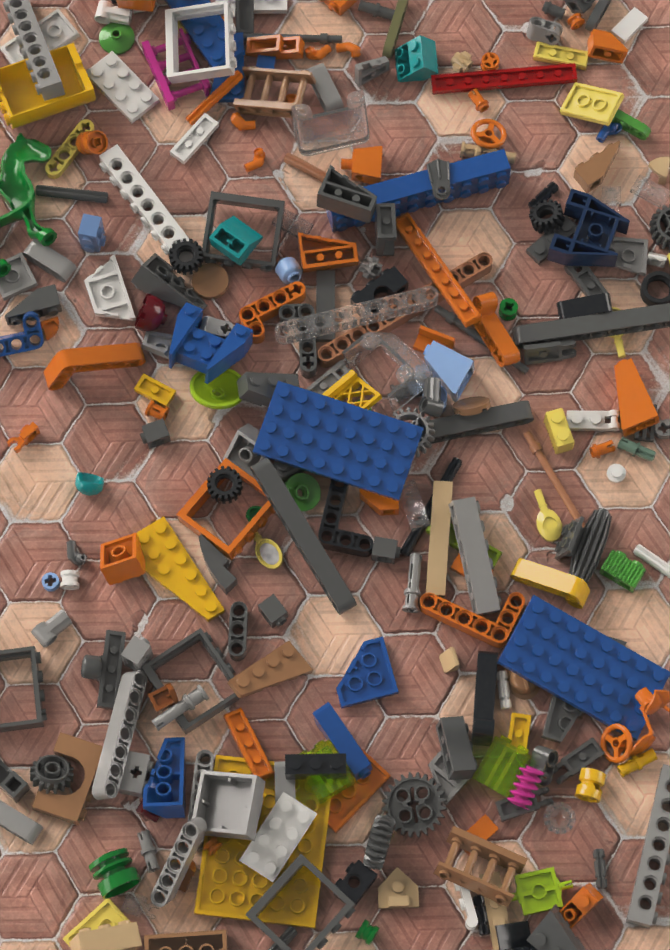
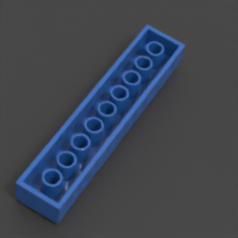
M504 149L450 163V195L445 200H438L434 197L427 170L364 186V188L377 196L376 204L395 203V214L397 217L401 213L415 212L419 208H430L438 203H449L456 198H467L475 193H485L493 188H503L509 184L511 167ZM440 189L439 192L444 193L445 190ZM326 210L332 232H342L349 227H360L365 224V222ZM374 212L373 217H372V219H371L370 222H372V221L374 222V220H375V212Z

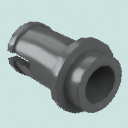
M545 1L542 11L544 14L548 13L562 20L566 9L552 4V1Z

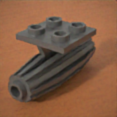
M604 508L594 510L584 528L581 526L584 520L582 516L566 524L561 532L563 535L562 540L558 542L555 548L557 553L554 559L559 560L562 557L572 556L569 574L583 579L586 583H588L596 570L608 540L612 516Z

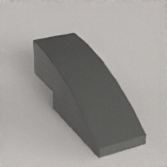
M201 534L199 542L205 564L217 585L227 595L237 585V578L227 570L229 560Z

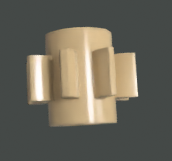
M466 51L456 52L450 62L453 64L452 70L456 73L468 72L473 65V61H471L472 55Z

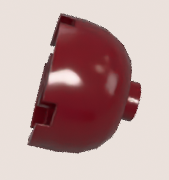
M147 293L142 302L144 304L138 312L135 328L151 332L158 329L160 324L164 325L168 315L165 314L166 307L162 300Z

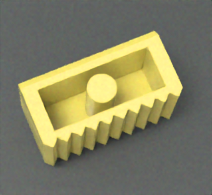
M563 408L546 412L544 423L555 454L572 450L575 442Z

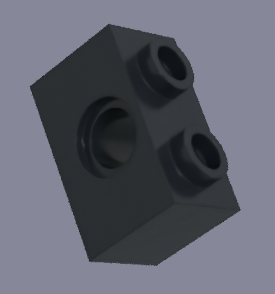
M360 860L356 863L352 862L345 871L348 874L344 879L339 878L335 883L356 905L378 878V874L369 867L364 866ZM351 879H357L360 885L357 888H352L348 883Z

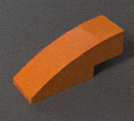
M281 34L249 37L246 41L245 54L252 57H258V55L273 56L280 60L303 59L305 42L300 36L282 37Z

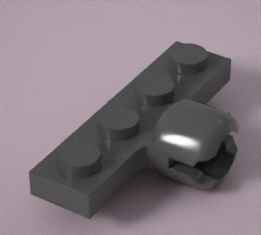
M106 630L103 655H85L82 660L81 676L87 679H95L99 682L96 708L113 710L120 685L123 662L121 653L125 646L126 632Z

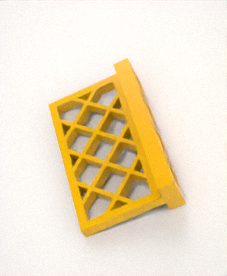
M350 370L321 394L340 401L348 398L347 403L368 410L382 399V395L360 379L353 370ZM362 386V391L354 392L356 389ZM374 395L370 400L364 401L365 396ZM361 396L360 401L352 402V397Z

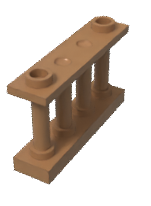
M243 66L242 70L248 82L244 97L241 99L234 98L233 106L238 113L294 119L307 118L308 112L302 101L306 85L316 83L312 72L308 70L294 71ZM255 80H265L261 99L250 100ZM280 81L282 85L278 100L275 102L268 101L272 82ZM289 83H299L295 102L286 103L285 99Z
M453 826L446 842L452 845L445 863L439 861L433 874L443 880H448L491 899L499 905L508 907L515 895L508 892L514 874H521L528 858ZM459 848L470 852L464 871L452 867ZM478 856L489 861L482 880L471 875ZM496 864L507 869L501 888L490 884Z

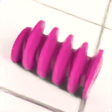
M526 765V767H519L523 775H516L520 782H513L517 790H510L514 797H507V800L514 805L529 810L526 805L531 806L533 803L528 798H535L536 795L532 790L537 791L539 789L534 783H541L542 781L537 775H544L545 773Z

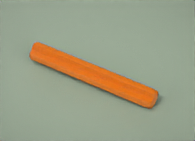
M236 70L235 75L228 77L186 117L188 123L194 125L204 113H207L243 79L242 73Z

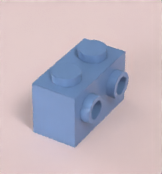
M83 213L78 231L81 249L89 253L100 252L101 246L104 247L106 241L102 217Z

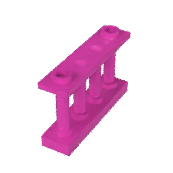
M180 28L178 46L183 45L186 53L179 55V63L190 60L193 68L185 71L200 69L189 45L191 44L188 33L184 34L183 29ZM148 40L141 42L143 53L169 111L175 109L174 101H177V98L199 90H203L206 97L209 96L208 89L211 86L208 79L199 80V83L175 92L173 90L170 91L168 86H170L171 82L168 80L167 75L164 76L162 73L164 68H166V60L162 62L157 61L155 57L158 53L166 51V43L154 47V45H150Z

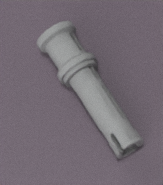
M418 553L410 554L408 585L404 590L405 605L402 607V610L407 613H418L420 610L418 600L421 596L419 581L422 555Z
M199 684L188 695L184 694L181 701L151 721L159 731L187 710H194L196 705L204 700L207 701L209 697Z

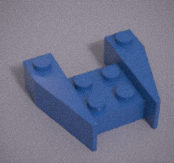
M186 302L177 314L169 351V368L172 369L176 362L204 373L205 383L208 384L246 355L253 344V329L236 323L226 339L199 329L203 320V309Z

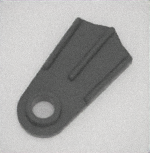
M437 158L433 162L427 163L426 167L434 197L438 200H445L450 195V162ZM443 189L445 190V192L440 193L439 190Z

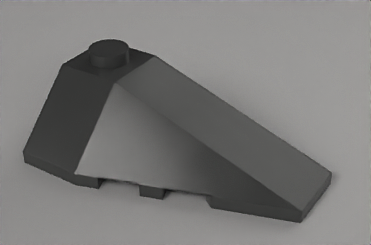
M156 253L140 267L131 280L137 289L177 306L183 307L187 302L203 310L207 307V304L193 289L187 288L184 285L185 280L182 277H177L172 272V266Z

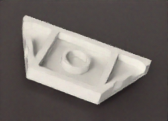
M112 255L106 264L98 267L94 274H91L84 280L95 316L135 321L136 317L116 256Z

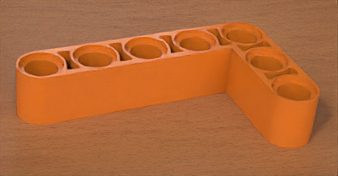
M140 343L70 348L57 352L43 373L48 389L55 391L63 388L74 373L138 367L143 365L146 359Z
M519 592L510 594L496 623L433 593L423 594L420 598L419 606L421 612L493 647L502 648L507 644L523 611L525 597ZM429 600L432 601L434 605L431 607H426L423 603ZM518 600L521 605L515 607L511 604V601ZM449 609L451 614L443 615L441 610ZM466 617L469 622L462 624L459 622V618ZM510 617L513 621L507 624L502 619ZM483 625L487 630L479 632L476 627ZM502 634L504 639L496 640L494 635Z

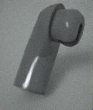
M67 541L68 560L78 566L84 565L87 561V556L77 551L76 541Z

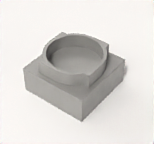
M201 770L192 819L201 817L205 820L207 830L204 836L255 841L266 781L257 775Z

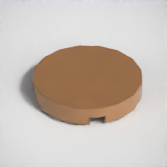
M203 264L192 275L193 290L203 299H217L224 295L228 289V274L223 267L217 264Z
M477 396L458 400L452 407L456 415L460 412L462 416L480 414L483 412L482 409L486 408V410H489L491 403L489 398Z

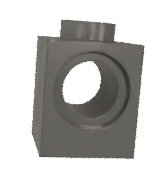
M163 418L142 426L143 433H140L143 444L147 443L149 449L171 442Z
M375 536L371 560L394 564L395 558L399 559L401 547H398V540Z
M274 594L258 604L259 612L272 628L276 625L279 627L287 621L288 612Z

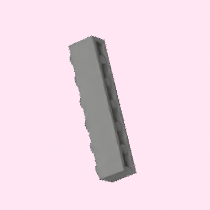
M475 497L453 500L449 504L472 611L480 616L497 613L501 610L502 601L501 597L497 595V579L493 577L492 573L493 561L488 556L489 544L483 534L485 526L479 516L480 504L476 502Z

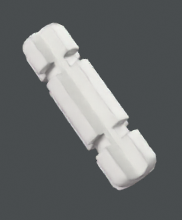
M498 671L496 677L497 681H499L497 684L499 699H501L500 706L501 709H510L512 705L511 699H509L510 691L507 671Z

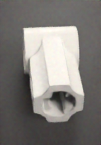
M102 0L98 3L94 19L100 24L113 22L129 25L132 19V9L118 8V6H114L111 2Z

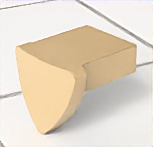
M659 157L649 162L648 167L659 176L658 184L665 185L670 157Z

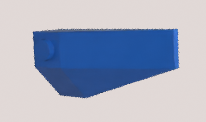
M185 737L164 739L156 764L151 770L148 783L145 784L143 789V809L165 819L185 818Z

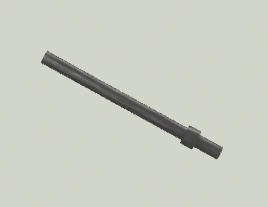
M243 33V37H244V40H245V41H247V38H249V37L276 35V34ZM320 33V35L281 34L282 37L300 36L304 42H320V44H328V42L342 43V35H328V33Z
M440 305L435 307L434 311L444 317L446 322L450 325L454 324L487 347L479 333L470 326L465 328L456 314L448 312ZM520 361L511 364L524 374L530 369Z

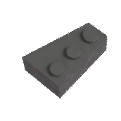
M245 372L237 380L239 399L259 406L269 407L277 382L281 381L299 387L298 374Z
M556 904L527 939L537 950H586L579 938L570 929L567 920L565 921Z

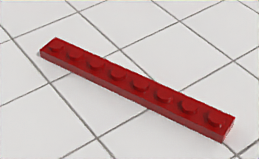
M575 63L431 75L433 95L470 92L473 89L483 91L577 82Z

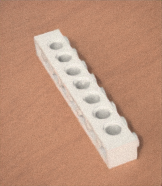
M118 144L99 155L101 170L109 174V179L114 187H119L122 198L124 200L128 199L131 203L130 208L132 211L140 215V221L144 227L150 228L153 239L155 241L159 240L162 244L161 249L166 255L170 254L169 250L172 248L173 243L177 244V240L180 239L183 242V238H186V241H189L188 236ZM115 167H121L120 170H114ZM127 180H131V181H132V182L129 183V184H125V183H124V182L127 181ZM136 194H142L141 197H134ZM148 207L153 208L150 211H145V209ZM157 221H162V222H163V223L160 224V225H156V224H155V222H157ZM167 235H173L170 239L165 238ZM184 251L179 255V259L182 262H189L193 259L194 255L189 251Z

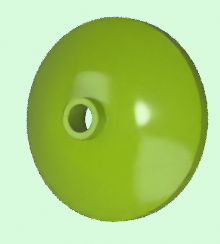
M227 369L217 378L206 384L205 374L198 371L190 381V393L195 401L207 408L227 409L234 407L242 401V399H239L237 380L241 375L232 369Z

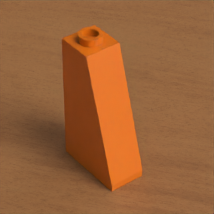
M632 358L619 361L614 365L621 427L623 435L626 437L660 422L658 413Z

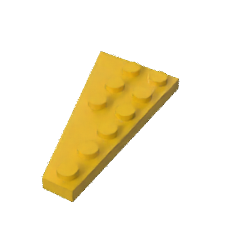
M164 516L137 532L145 558V572L170 590L177 598L184 601L208 622L225 612L223 606Z

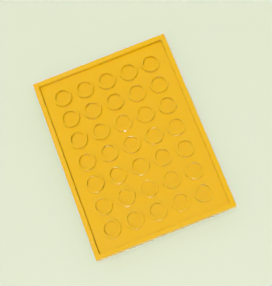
M216 755L214 771L252 775L244 758ZM269 761L274 770L275 761ZM275 776L264 780L266 781L263 793L264 799L256 833L275 805ZM308 776L306 779L295 780L296 800L316 812L317 815L275 881L300 854L322 872L333 779H326L325 776ZM205 836L203 847L214 836ZM217 837V841L222 842L223 845L215 854L209 856L207 850L202 851L194 915L252 921L245 914L274 882H271L239 861L252 840ZM304 865L259 914L258 918L263 923L315 929L321 880Z

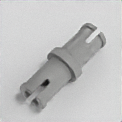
M144 830L141 831V834L137 833L142 849L140 851L141 856H144L148 873L159 870L160 866L155 854L157 850L153 846L150 831Z

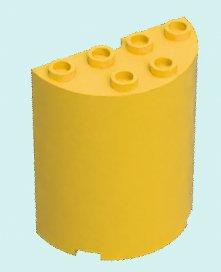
M74 43L50 51L62 81L65 95L44 101L42 94L38 95L35 84L37 82L33 83L30 72L33 71L28 70L25 60L0 68V109L2 114H4L7 126L11 125L12 129L96 100L94 88L83 67Z

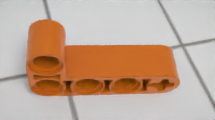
M300 281L292 282L241 308L239 311L240 324L253 329V332L256 330L261 332L259 335L253 334L254 344H260L264 341L265 328L263 322L279 315V309L283 305L301 304L306 299L305 285ZM284 299L285 302L278 303L277 300ZM262 307L269 308L267 311L260 310ZM247 315L252 316L249 320L244 319Z
M488 292L475 296L472 303L482 315V320L473 325L500 367H505L518 363L521 359L520 352L495 313L498 307L496 294Z

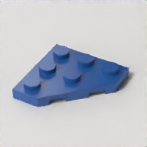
M383 636L363 642L346 674L338 684L336 691L341 709L399 694Z

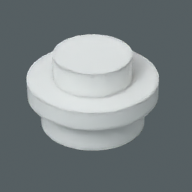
M612 464L608 467L607 477L610 481L619 483L624 480L626 470L622 465Z

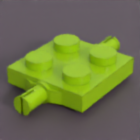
M554 867L514 875L516 892L513 893L515 895L512 901L518 900L523 916L550 911L555 904L558 908H563L562 890L573 888L572 880L560 882L556 877Z

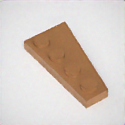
M287 641L230 679L227 684L240 699L260 692L270 686H277L287 680L297 679V677L304 674H311L313 669L292 643Z

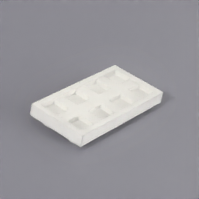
M113 51L86 71L90 81L131 123H134L160 102L159 98Z
M283 791L256 833L255 841L250 842L239 861L271 882H274L317 813Z

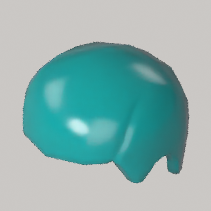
M78 472L75 486L84 495H97L103 490L104 478L90 473Z

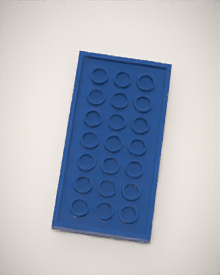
M278 381L252 452L399 501L424 428Z
M535 595L531 597L497 661L499 665L607 726L615 723L624 725L630 731L633 741L638 739L646 723L643 713L639 709L641 705L635 699L636 693L642 688L647 687L654 694L655 689H663L670 676L668 670ZM616 729L617 732L623 734L621 730Z

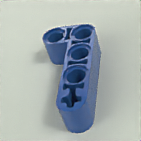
M29 311L23 316L24 332L0 336V343L4 347L0 351V357L35 350L43 345V331L40 318L36 312ZM34 317L37 322L34 325H28L26 319ZM37 335L41 340L39 343L34 344L30 341V337ZM14 339H19L22 345L14 347L11 342Z

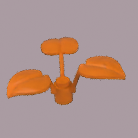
M644 687L636 693L635 699L641 705L639 709L643 713L649 733L637 741L629 757L645 752L655 741L656 737L653 735L654 732L647 715L656 713L661 707L670 713V708L666 706L670 702V691L655 689L654 694H652L647 687Z

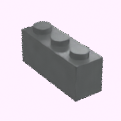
M463 716L442 717L436 725V731L448 780L471 779L477 770V761L473 757V744L469 741L468 725L465 723Z

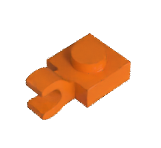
M34 422L30 425H25L21 429L19 437H12L7 441L8 446L10 447L13 443H17L18 445L14 448V451L16 453L20 452L24 445L27 446L40 434L38 426Z

